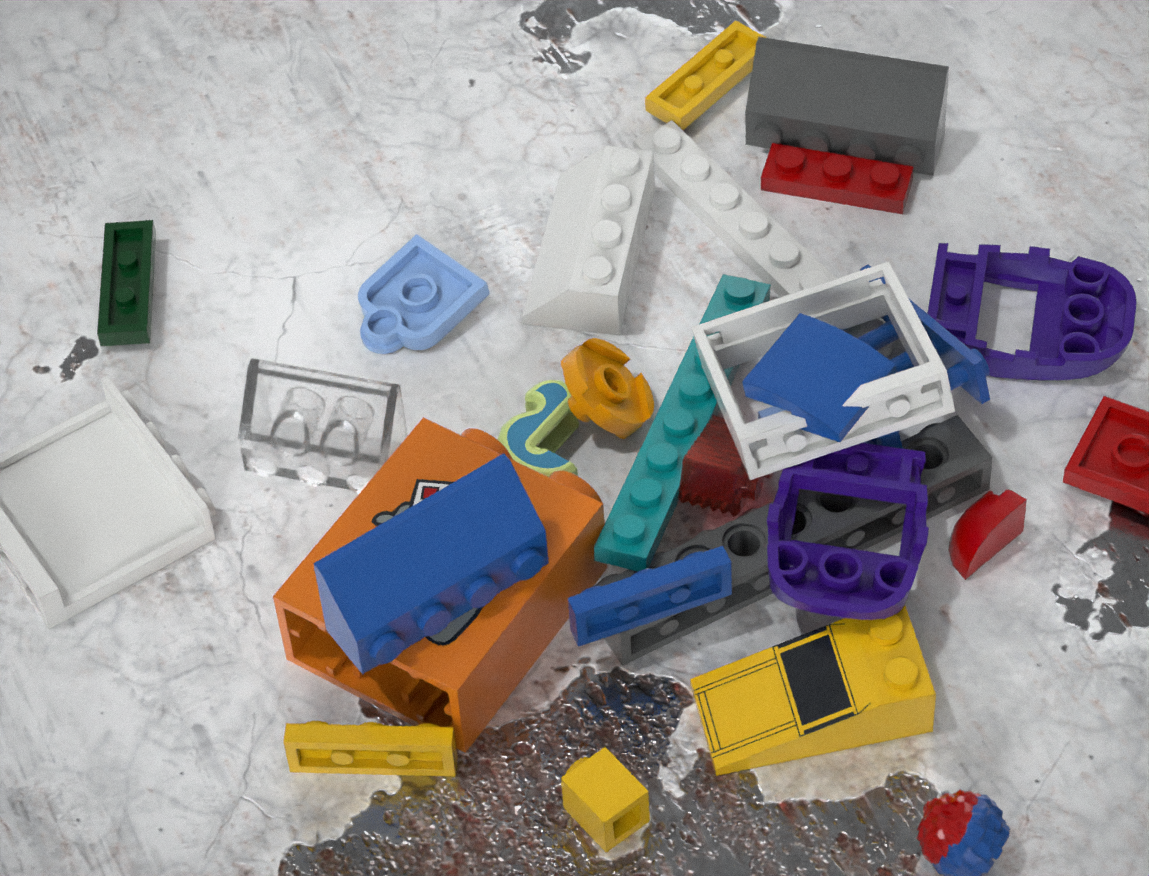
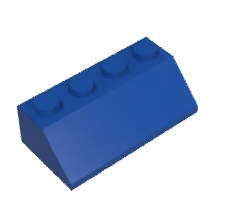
M503 453L318 560L313 565L326 630L358 670L364 674L379 664L383 665L393 661L404 649L424 637L440 633L451 621L471 609L485 606L496 594L518 581L532 578L549 561L546 530L510 459Z

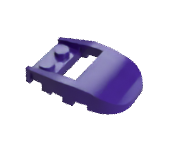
M938 243L927 314L970 350H978L988 364L990 376L1040 381L1087 378L1109 368L1128 348L1134 331L1137 299L1132 284L1117 269L1105 263L1080 256L1072 262L1050 257L1049 248L1030 246L1028 253L1000 252L1001 245L979 244L978 255L947 252L949 243ZM984 282L1009 288L1037 291L1029 351L1016 349L1014 355L987 348V341L976 339Z
M860 443L783 469L778 481V490L773 504L770 503L767 516V560L769 584L772 593L781 602L791 607L829 616L877 620L899 613L906 604L928 539L929 527H926L927 485L921 484V474L926 460L925 452ZM805 489L906 504L899 556L791 540L799 490Z

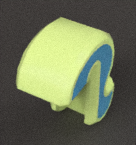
M546 380L534 385L525 395L526 412L513 416L502 426L497 439L505 446L514 461L547 477L555 471H567L578 476V470L573 463L555 454L579 427L578 418L572 413L568 405V399L572 395L564 381Z

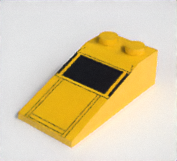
M906 605L899 613L884 619H840L690 679V686L716 776L933 732L936 693Z

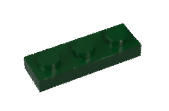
M153 220L105 223L97 329L101 347L150 343L156 230Z

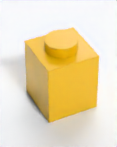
M606 747L590 758L583 757L577 760L568 768L565 775L561 777L564 809L605 852H608L650 822L648 790Z

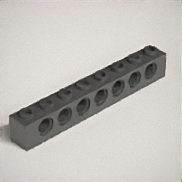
M958 415L941 423L929 424L919 433L901 441L903 449L925 452L926 460L921 474V484L927 485L928 504L926 520L990 489L993 457ZM800 489L791 540L865 550L903 531L906 504ZM770 503L760 508H751L743 512L737 519L716 529L704 530L694 536L692 540L667 552L655 553L648 569H655L682 560L694 552H705L723 546L731 560L732 595L604 638L622 666L773 594L769 584L767 560V516ZM628 569L620 574L608 575L594 586L602 587L631 577L637 571Z

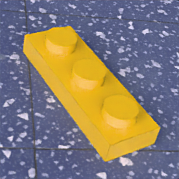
M735 20L645 97V111L665 123L672 120L682 130L686 129L752 72L758 37L765 36Z
M309 721L304 724L286 723L283 743L290 772L456 777L458 755L453 727H440L430 723L416 726H385L377 722H366L360 725L328 724L323 721Z

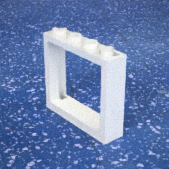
M889 261L691 327L703 370L750 480L955 412L947 370ZM884 276L886 284H883L881 279L872 282L869 281ZM799 313L819 319L841 330L888 315L914 365L913 368L862 384L842 406H861L862 408L869 406V408L841 442L801 430V428L807 427L805 418L794 416L787 410L746 423L724 369L764 356Z

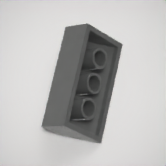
M758 37L745 110V145L770 149L771 144L775 143L913 166L914 173L933 176L945 135L949 66Z

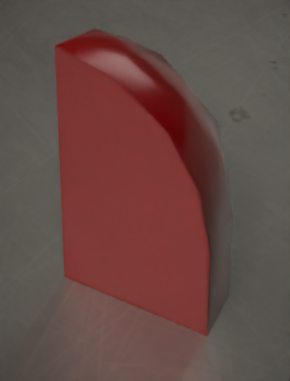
M1008 489L1000 495H996L990 490L967 508L955 523L948 551L953 567L965 580L1023 532L1026 498Z

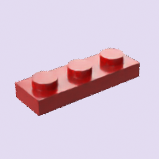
M772 143L761 174V190L903 215L913 181L914 167Z

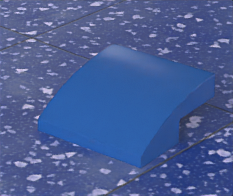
M799 313L744 378L742 383L747 398L790 411L794 416L805 418L807 427L801 428V430L841 442L869 408V406L862 408L861 406L842 405L860 385L895 374L897 370L893 362L858 338L819 319Z

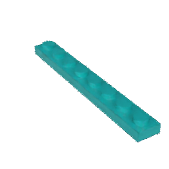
M723 274L699 325L768 302L770 300L771 284ZM694 336L595 543L594 561L637 572L649 568L717 418L720 408L703 370ZM740 364L724 369L730 386Z

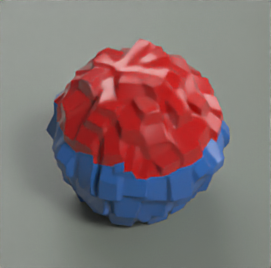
M960 789L954 794L945 793L939 798L927 801L924 805L923 818L917 828V831H919L917 840L922 847V855L943 876H982V873H988L995 863L992 859L999 858L1010 834V828L1002 818L1003 811L988 795L973 793L970 790L963 791Z

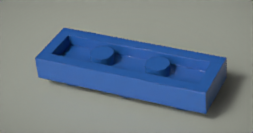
M723 546L705 552L698 551L687 555L682 560L655 569H643L631 577L602 587L593 586L585 589L578 595L569 597L570 630L578 647L732 595L731 560Z

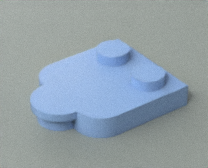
M416 234L361 285L358 292V301L364 315L360 328L362 342L368 350L378 354L392 353L403 346L411 350L431 348L490 294L487 282Z

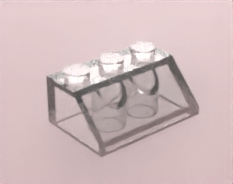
M251 358L248 364L238 433V442L245 471H251L264 477L277 476L299 480L312 486L325 485L352 490L359 494L408 436L401 385L254 358Z

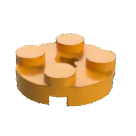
M588 339L582 345L576 346L561 360L564 380L572 395L568 399L569 408L582 422L592 420L604 430L615 434L619 438L626 439L637 431L654 412V399L650 386L642 373L634 378L632 373L624 366L631 359L622 350L602 339Z

